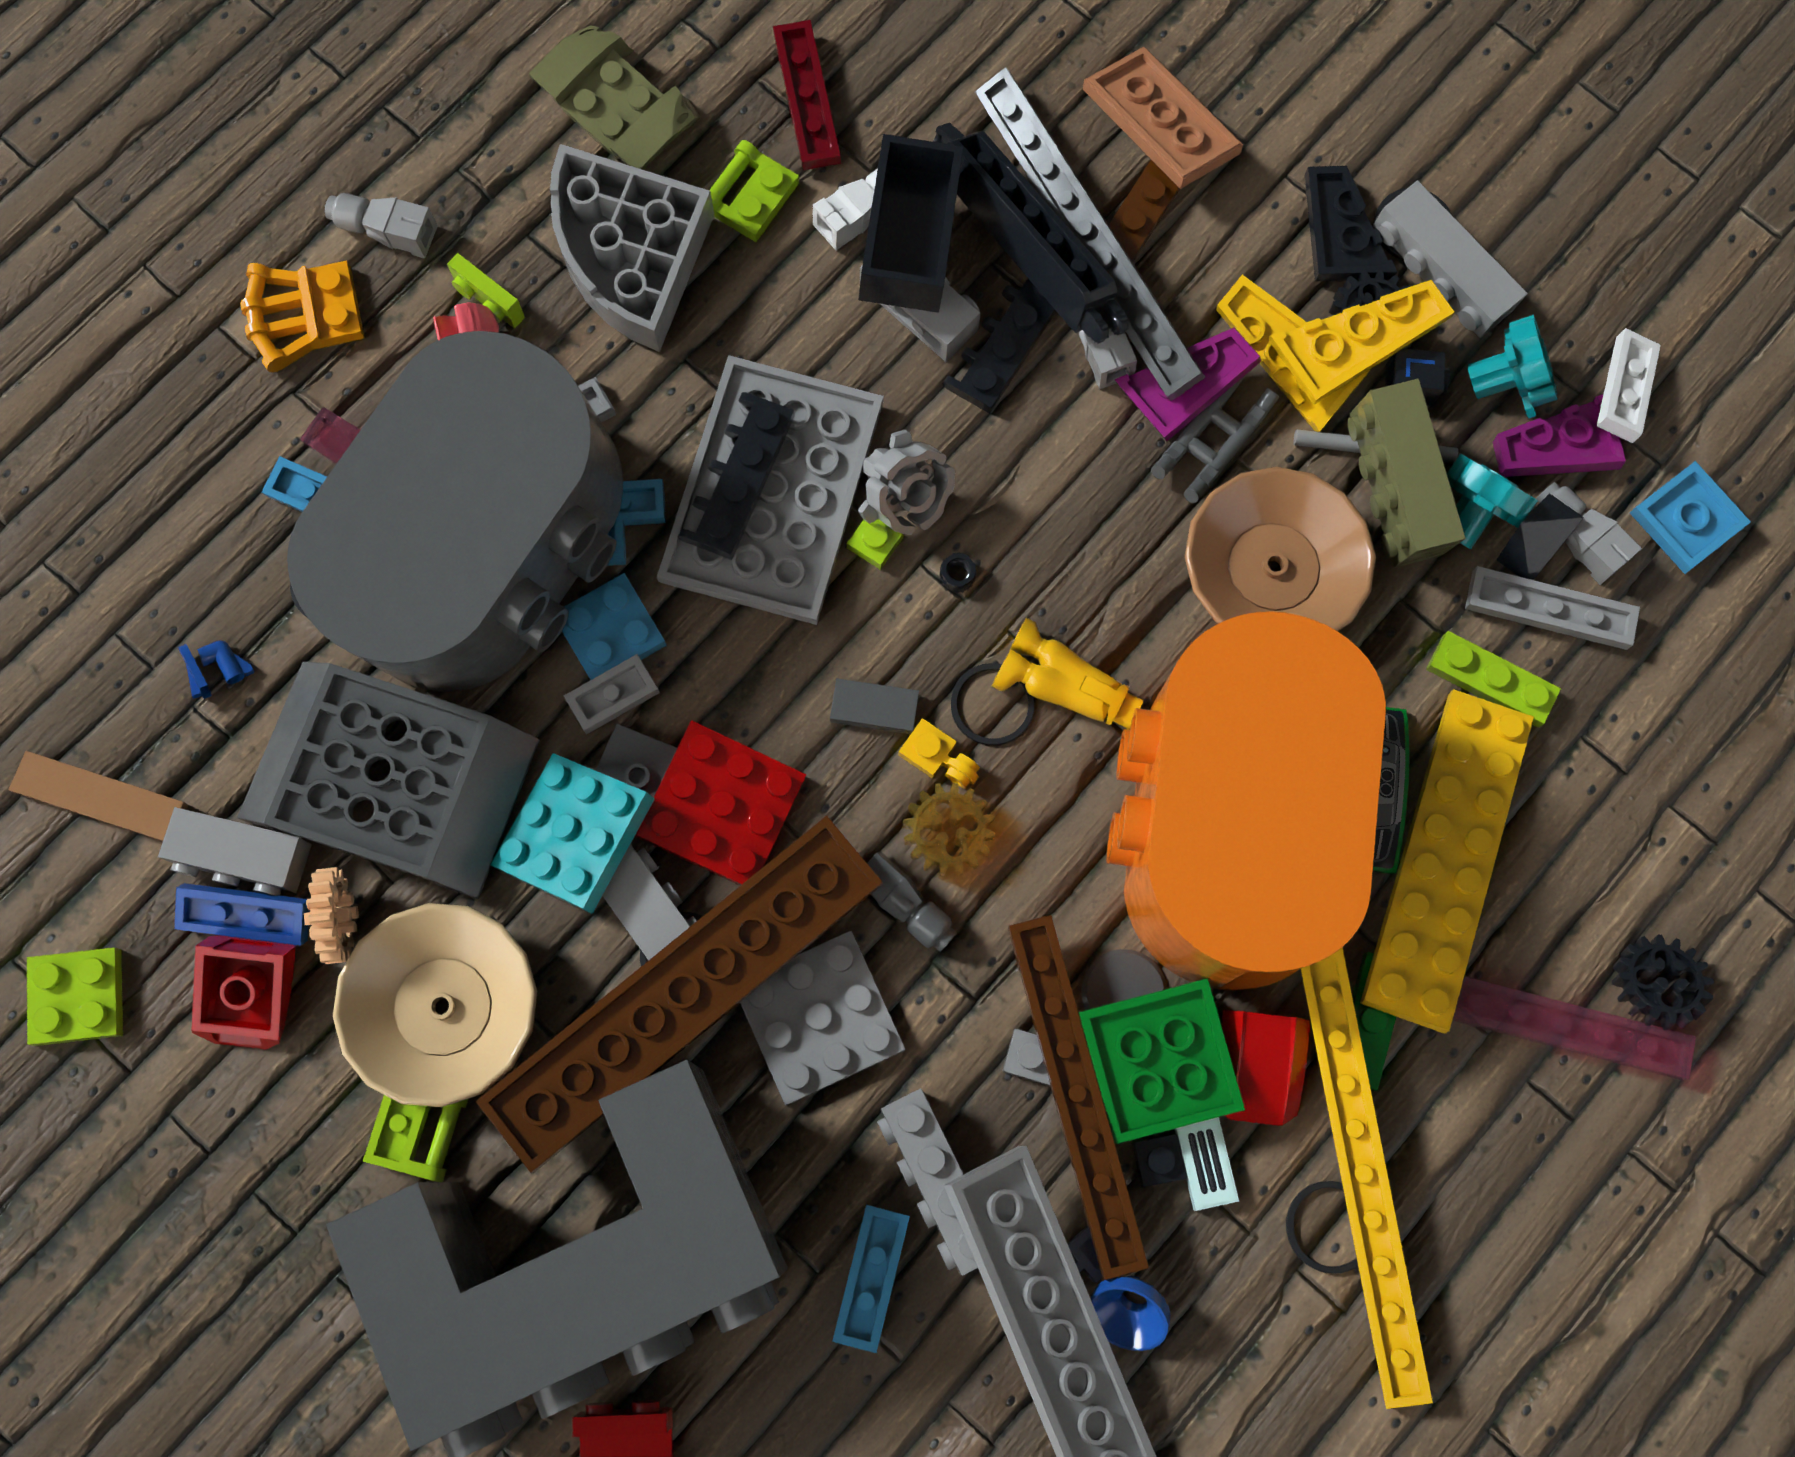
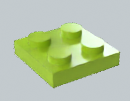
M113 947L27 957V1045L40 1046L123 1036L121 949Z

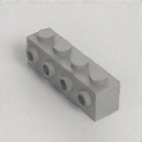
M920 1088L881 1108L884 1118L878 1120L877 1123L888 1146L896 1142L904 1157L897 1164L908 1187L916 1183L924 1200L917 1203V1206L928 1229L936 1225L944 1240L937 1247L948 1270L957 1267L959 1273L963 1276L978 1267L944 1187L945 1184L962 1176L963 1172Z

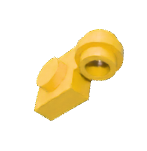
M923 718L898 751V756L932 779L941 766H944L948 769L945 776L963 789H966L968 784L973 785L979 777L977 772L980 767L971 758L961 753L956 758L949 756L956 747L957 741Z

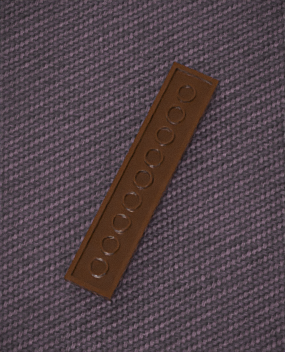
M825 816L481 1096L476 1103L530 1173H535L604 1116L598 1101L599 1099L656 1073L881 887L883 882L828 816Z

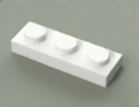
M1627 328L1616 337L1597 427L1631 443L1635 442L1642 435L1660 344Z

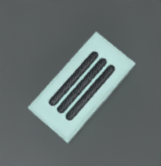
M1219 1117L1175 1128L1174 1131L1179 1139L1193 1210L1197 1211L1239 1202Z

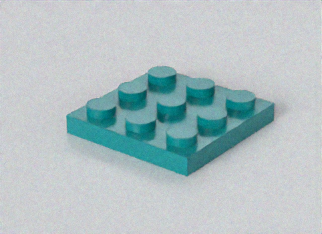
M553 753L490 865L505 874L593 914L655 798L646 791Z

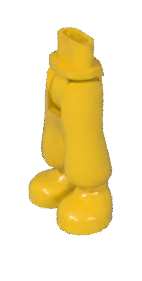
M1027 617L991 686L999 691H1005L1016 682H1022L1025 684L1027 693L1039 700L1062 706L1100 722H1104L1106 719L1105 724L1109 726L1112 722H1115L1127 729L1131 727L1135 708L1140 709L1144 701L1128 693L1129 686L1122 685L1113 677L1092 666L1063 643L1057 640L1043 639L1040 636L1036 622ZM1023 656L1034 657L1039 661L1040 665L1031 663Z

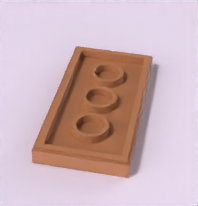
M1145 47L1084 79L1083 90L1180 189L1241 154L1243 144Z

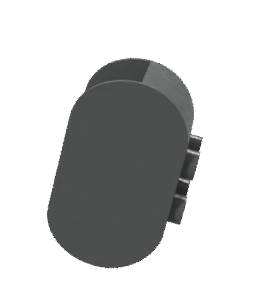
M488 331L458 333L435 341L422 349L407 364L295 523L287 555L288 573L294 595L305 615L325 637L337 646L406 684L429 691L456 692L480 687L492 682L512 669L522 659L530 646L539 652H543L551 646L564 628L569 615L568 609L560 605V602L579 576L587 582H592L603 572L611 560L616 548V540L607 534L618 517L623 496V472L617 449L569 372L553 356L538 346L518 337Z

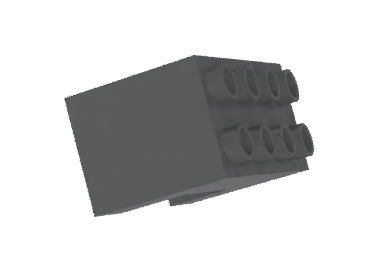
M685 1060L598 1100L643 1209L497 1277L460 1182H417L326 1224L410 1451L441 1438L448 1457H465L505 1437V1433L524 1423L516 1404L518 1400L532 1394L541 1419H544L597 1393V1389L610 1383L602 1361L623 1352L631 1375L634 1376L686 1351L687 1346L695 1343L687 1323L688 1320L712 1309L721 1333H725L773 1310L775 1308L774 1305L779 1303L771 1281L779 1278L788 1269V1266L704 1070Z

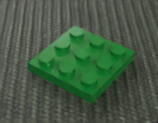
M1208 978L1078 1012L1115 1144L1245 1110Z

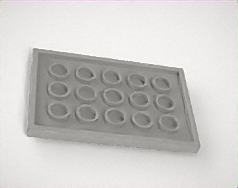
M728 355L657 574L658 582L817 625L863 473V463L868 456L884 403V396ZM746 392L793 409L795 417L734 557L730 560L683 542L678 538L681 529H687L696 533L704 511L697 509L692 503L696 496L709 500L712 497L720 475L711 472L708 467L712 460L727 463L736 440L728 437L724 431L728 424L743 427L751 408L742 405L738 400L741 393Z

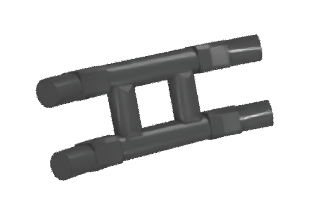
M1244 376L1187 425L1178 438L1163 453L1162 457L1151 468V473L1155 478L1163 479L1175 468L1188 451L1206 464L1204 469L1184 492V497L1187 501L1196 503L1210 489L1230 461L1266 418L1280 398L1276 393L1267 388L1240 423L1222 410V408L1243 381ZM1210 422L1230 435L1218 452L1198 439Z

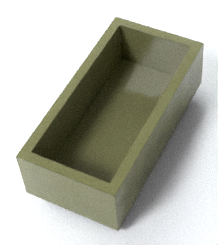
M1414 379L1370 390L1350 413L1348 430L1351 439L1354 442H1358L1361 453L1359 469L1363 479L1368 480L1373 495L1370 496V507L1373 516L1376 519H1380L1384 533L1381 536L1383 552L1387 558H1391L1394 568L1439 557L1465 540V535L1419 379Z

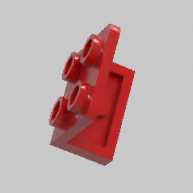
M657 1400L632 1402V1409L613 1410L612 1402L585 1404V1411H580L572 1417V1437H580V1457H673L672 1407L660 1408V1401Z

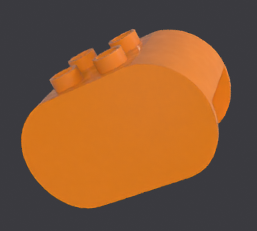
M1272 611L1243 614L1216 624L1195 639L1184 651L1150 710L1135 708L1130 730L1124 729L1122 732L1118 751L1116 779L1136 782L1135 796H1124L1121 812L1113 813L1109 829L1106 861L1107 864L1127 866L1124 898L1131 924L1138 938L1158 962L1189 982L1208 978L1210 988L1219 990H1249L1271 985L1289 977L1300 968L1320 962L1334 954L1354 936L1365 918L1371 895L1386 701L1381 680L1369 659L1352 641L1331 627L1300 615Z

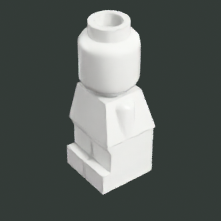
M878 168L870 173L865 180L860 179L838 187V190L826 199L823 197L813 204V225L836 251L859 234H863L869 226Z

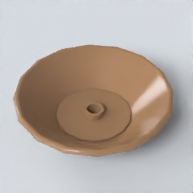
M1271 467L1240 473L1209 493L1190 522L1185 561L1193 593L1217 624L1243 614L1272 611L1307 617L1323 623L1336 631H1340L1352 623L1371 593L1376 555L1367 522L1344 492L1313 473ZM1268 562H1277L1281 570L1277 572L1272 571L1268 567Z

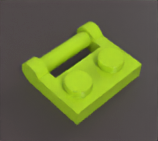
M741 140L734 149V158L709 191L711 192L714 218L757 242L799 185V175L759 152L752 143ZM750 166L756 171L730 206L724 204L722 199L745 168Z
M384 1095L363 1162L431 1181L443 1182L447 1170L443 1168L449 1145L461 1107L466 1108L469 1099L443 1107L426 1163L415 1161L414 1157L431 1106L400 1104Z

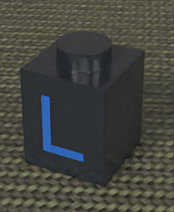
M1403 348L1392 355L1386 364L1385 387L1419 379L1426 405L1433 406L1441 393L1446 392L1449 387L1450 369L1445 368V352Z

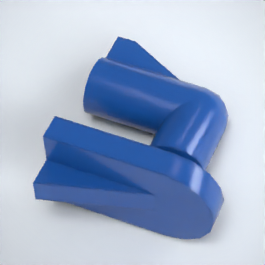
M215 641L197 649L203 666L205 667L216 662L228 684L237 683L244 677L254 673L251 664L234 654L229 644L225 641ZM187 644L179 646L178 649L187 667L192 698L195 699L202 696L203 699L211 697L208 684Z

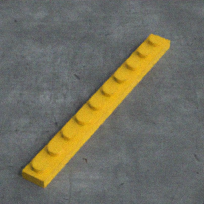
M1342 947L1322 961L1300 969L1386 1409L1433 1403Z

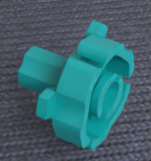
M1534 314L1510 322V327L1504 329L1506 338L1504 340V353L1468 364L1470 380L1477 399L1517 387L1528 419L1536 416V406L1558 400L1550 358Z
M1461 453L1446 473L1450 487L1463 495L1456 508L1465 535V540L1460 543L1469 549H1472L1494 515L1518 528L1538 502V500L1517 488L1518 485Z

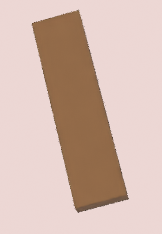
M25 751L8 789L16 794L160 841L164 840L174 807L185 810L188 808V804L29 751Z

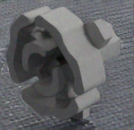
M907 430L897 431L891 434L889 450L877 448L864 460L862 472L868 476L866 482L867 500L863 502L858 512L869 524L879 519L895 532L911 535L915 531L916 526L901 516L895 517L892 511L907 510L911 512L907 515L908 519L921 529L927 530L944 512L946 501L954 490L955 470L945 463V454L931 445L919 441L913 442L911 434ZM932 459V464L934 468V477L932 480H929V477L932 473V467L929 464H927L924 460Z

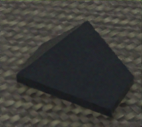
M1549 493L1521 522L1496 560L1519 577L1534 580L1584 517Z

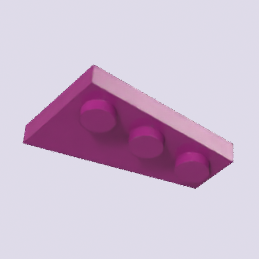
M1235 328L1188 347L1189 352L1202 370L1205 378L1172 401L1167 398L1149 368L1130 376L1126 374L1114 379L1117 385L1166 441L1171 439L1262 361L1257 352Z

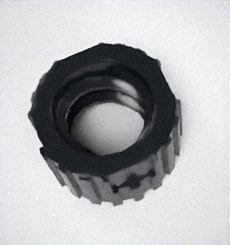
M960 552L953 553L945 560L943 559L939 574L942 586H945L946 590H950L952 593L968 591L976 579V565L969 555ZM954 566L962 567L967 571V577L962 581H958L950 576L949 570Z

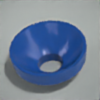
M1119 1276L1102 1281L1092 1293L1090 1299L1107 1340L1111 1344L1127 1350L1145 1351L1159 1346L1165 1340L1169 1331L1171 1314L1165 1299L1153 1285L1140 1280L1136 1276ZM1131 1291L1139 1294L1147 1302L1144 1304L1133 1303L1124 1296L1123 1292Z

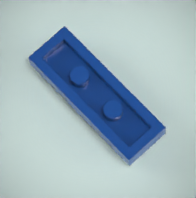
M184 883L176 887L175 929L301 946L308 941V925H305L304 913L309 912L306 905L307 899Z

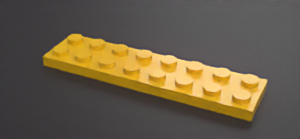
M1455 689L1448 694L1360 1004L1444 1034L1450 1031L1534 716Z

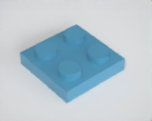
M1696 461L1630 512L1634 519L1684 574L1751 523Z
M625 573L564 606L568 609L569 615L562 632L590 680L636 654L642 660L667 646Z

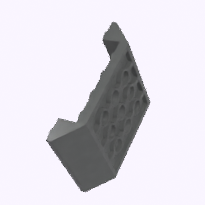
M302 662L237 818L276 832L281 830L430 880L440 887L479 899L491 869L490 864L497 853L540 740L490 715L331 663ZM394 721H404L407 727L405 736L398 741H388L385 736L387 726ZM380 760L388 761L391 767L388 777L379 782L372 781L369 777L371 766ZM361 801H372L374 805L372 817L365 822H356L353 818L354 807Z

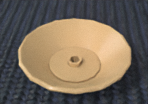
M427 903L390 915L358 941L338 976L333 1020L342 1055L368 1087L400 1104L444 1107L481 1095L514 1067L533 1032L537 988L526 952L502 923L469 906ZM441 999H447L449 1009L446 1013L439 1015L435 1009L436 1004Z

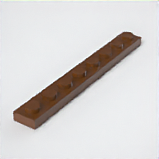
M1049 915L1009 925V935L1102 1277L1104 1280L1148 1269V1262L1052 916Z

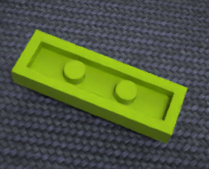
M1447 631L1442 636L1426 668L1427 671L1484 700L1534 716L1532 725L1538 728L1545 724L1561 688L1450 631Z

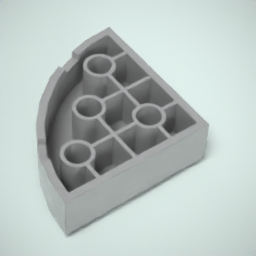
M560 144L551 172V216L553 229L569 275L586 303L607 324L629 339L660 352L714 217L711 192Z

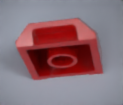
M222 935L209 936L195 946L192 1033L214 1044L266 1050L279 1044L289 1006L296 946Z
M1223 1010L1219 1012L1221 1027L1245 1108L1243 1111L1224 1116L1229 1120L1283 1126L1296 1117L1299 1112L1307 1063L1310 1020L1246 1011Z

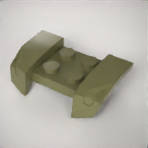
M590 25L561 40L529 73V76L553 97L565 114L617 161L621 159L629 166L644 170L675 138L693 126L700 119V116L688 98L683 96L676 86L665 94L661 93L622 58L634 51L628 47L622 37L611 31L604 32L599 27Z

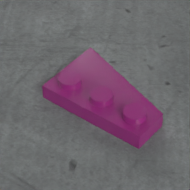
M1604 394L1596 396L1592 402L1579 407L1577 404L1567 407L1560 414L1544 420L1538 418L1498 433L1492 443L1500 475L1503 477L1620 470L1626 462L1620 437L1597 427Z

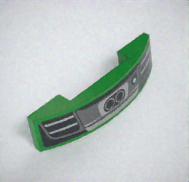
M1386 707L1373 872L1396 874L1402 847L1409 783V728L1406 709Z

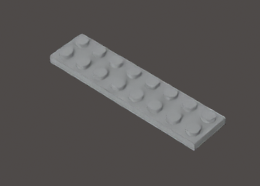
M1017 1146L945 1184L944 1187L1056 1457H1156L1027 1146Z

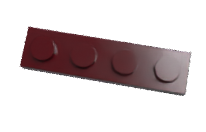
M811 20L773 26V36L802 170L841 164V155Z

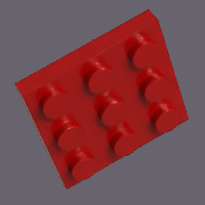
M691 720L655 793V799L635 837L741 886L764 867L807 774Z

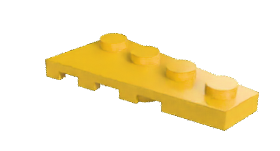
M1243 274L1217 305L1216 311L1229 327L1235 328L1257 352L1262 360L1260 365L1314 431L1321 432L1370 371L1368 370L1314 405L1269 341L1271 334L1283 330L1287 332L1302 327L1306 321Z
M1428 280L1382 296L1380 300L1363 306L1358 304L1344 309L1342 313L1303 323L1302 327L1287 332L1283 330L1271 334L1269 341L1315 405L1452 318L1454 310L1433 281Z

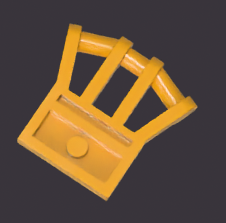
M347 260L309 269L306 266H302L298 271L272 269L259 263H250L248 265L246 276L249 278L245 298L240 302L241 310L248 320V324L245 326L246 337L255 344L263 356L262 363L267 371L272 373L278 372L315 349L365 339L352 271ZM265 284L299 288L297 291L262 298ZM300 307L303 309L304 315L270 323L264 321L263 315ZM307 332V334L282 349H277L271 341L272 339Z

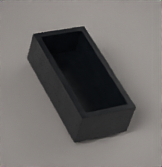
M883 134L861 272L859 301L939 313L961 168L962 146Z

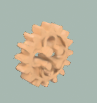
M338 867L316 869V872L311 874L312 883L308 884L311 898L306 900V905L310 912L304 913L305 925H312L310 926L309 934L311 940H315V953L320 954L321 963L347 962L351 955V947H354L352 932L357 931V925L352 919L359 918L358 906L351 907L354 904V895L351 892L348 893V880L344 878L342 869L338 870Z

